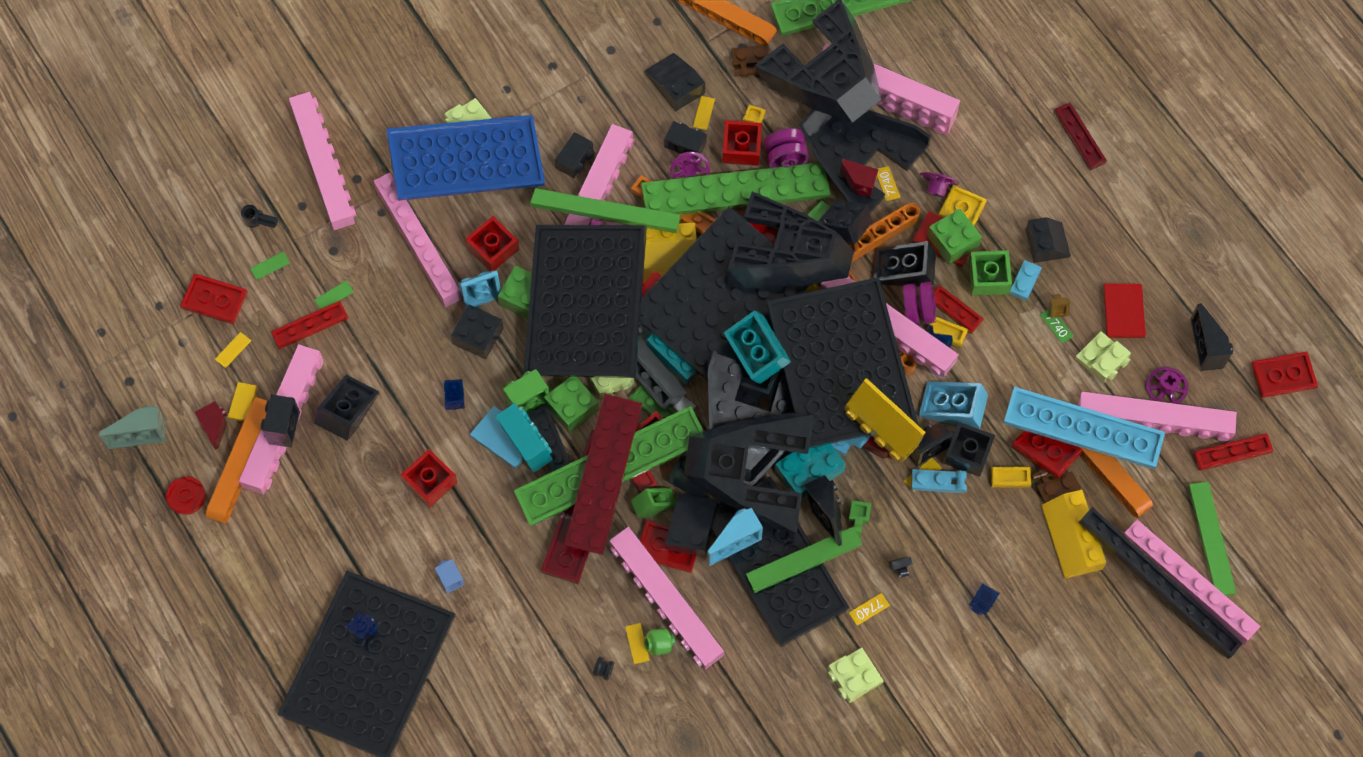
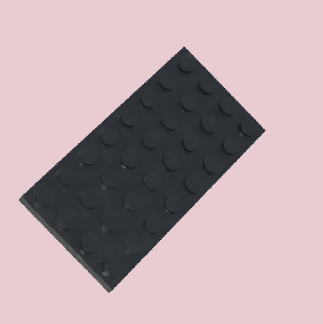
M771 476L753 485L779 490ZM723 502L717 504L712 532L716 539L739 511ZM760 522L763 527L762 540L729 556L728 559L781 648L849 611L850 607L823 563L754 593L746 573L812 545L799 522L796 533L777 530Z

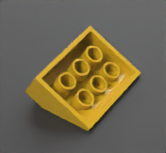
M695 223L679 224L677 233L647 228L643 283L655 271L663 276L696 241Z
M867 378L844 409L848 418L852 421L856 420L866 434L870 433L880 447H885L889 451V455L901 463L918 447L926 433Z

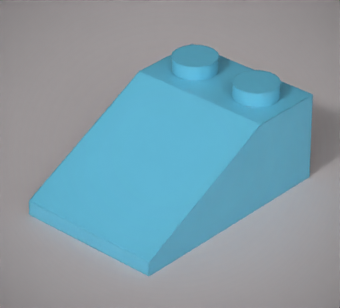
M494 270L482 272L473 278H465L458 283L465 307L468 304L477 307L498 299L501 291L497 271Z
M927 381L919 416L954 426L961 422L975 428H980L988 393L981 383Z
M752 508L739 510L710 547L707 558L709 566L762 540L763 527Z

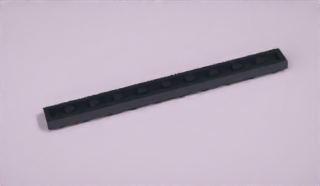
M1092 507L1088 510L1079 523L1227 659H1230L1242 643L1095 508Z

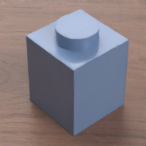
M453 559L449 561L444 560L435 568L436 574L447 594L465 585Z

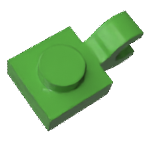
M852 500L849 521L855 522L854 528L860 537L862 524L869 523L871 503Z

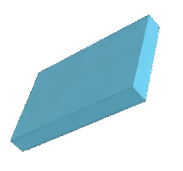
M493 406L471 432L470 437L511 467L517 469L524 458L495 417L502 411Z

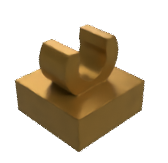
M1061 294L1053 295V300H1050L1049 305L1050 318L1069 316L1071 303L1069 297L1062 298Z

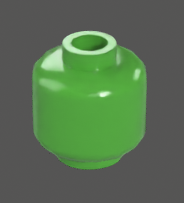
M666 628L651 630L644 637L645 649L653 656L668 654L671 652L672 646L675 645L674 635L670 634Z

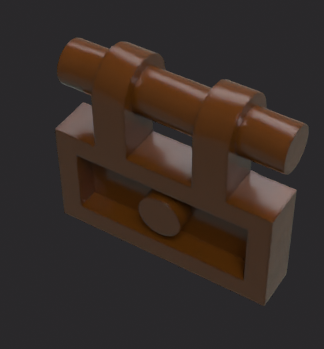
M768 45L732 48L733 68L741 67V69H734V76L747 78L749 75H758L759 77L760 75L756 68L747 67L755 66L769 55Z
M1043 468L1037 469V472L1031 474L1033 481L1040 479L1042 482L1036 489L1044 503L1063 494L1081 489L1072 471L1066 474L1063 473L1059 479L1054 478L1052 480H1049L1047 477L1051 474Z

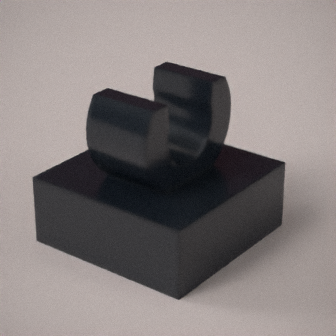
M906 556L888 561L890 569H897L899 577L909 576L906 566L913 565L911 557Z

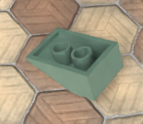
M152 405L133 411L99 432L100 438L108 449L167 442L165 419L158 407Z

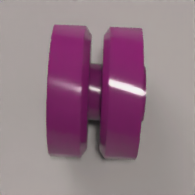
M783 129L767 136L764 140V145L768 153L770 168L802 165L809 160L804 133L801 130Z
M931 282L920 284L919 295L914 284L904 285L906 318L919 325L920 313H922L925 324L936 323V302Z

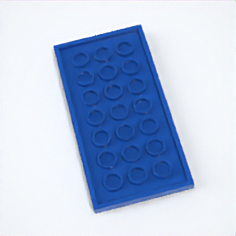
M533 115L388 128L386 130L397 201L545 185Z

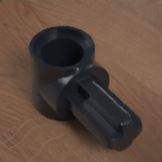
M246 205L241 210L243 221L249 228L258 227L259 225L275 228L278 224L277 217L263 214V211L258 210L254 205Z

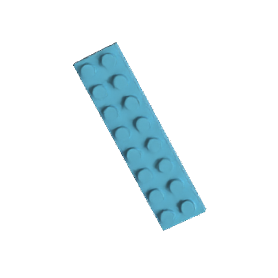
M1017 387L1013 389L1003 423L1154 470L1165 436V432Z

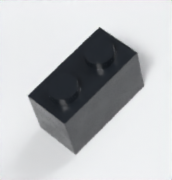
M675 121L672 122L664 138V147L680 154L686 152L701 154L707 143V134L702 130L692 129L682 122L677 123Z
M574 132L556 157L555 168L575 178L577 174L583 171L587 159L590 160L594 154L593 142Z

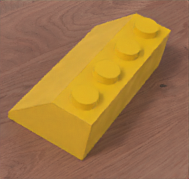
M1083 490L1063 494L1042 504L1041 507L1064 578L1103 570L1106 560L1100 542L1079 523L1089 510Z

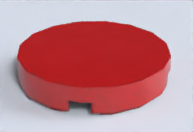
M189 476L172 481L166 491V500L169 507L181 515H189L198 511L203 506L206 498L205 489L201 482Z

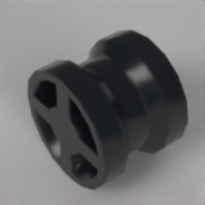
M599 656L593 670V676H602L604 680L608 681L615 662L605 661L603 657Z

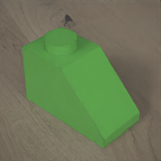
M672 488L645 489L633 498L631 502L638 518L652 517L675 508L677 499Z

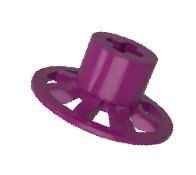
M686 152L679 155L673 160L670 167L672 179L684 175V178L689 176L696 177V172L709 175L710 172L708 160L697 152ZM704 161L706 168H701L698 165ZM676 165L680 168V170L673 174V170Z
M933 172L920 173V176L930 180L926 193L932 196L944 198L948 184L959 185L960 183L958 180L946 175Z
M1160 367L1149 375L1146 382V390L1153 401L1162 402L1161 399L1165 394H1168L1171 400L1169 403L1179 404L1188 393V383L1185 376L1177 369ZM1160 371H1166L1161 377L1156 374ZM1152 377L1159 382L1157 385L1150 386ZM1181 380L1184 383V390L1178 387ZM1151 390H1161L1158 399L1152 394ZM1174 392L1183 394L1180 399L1175 401Z

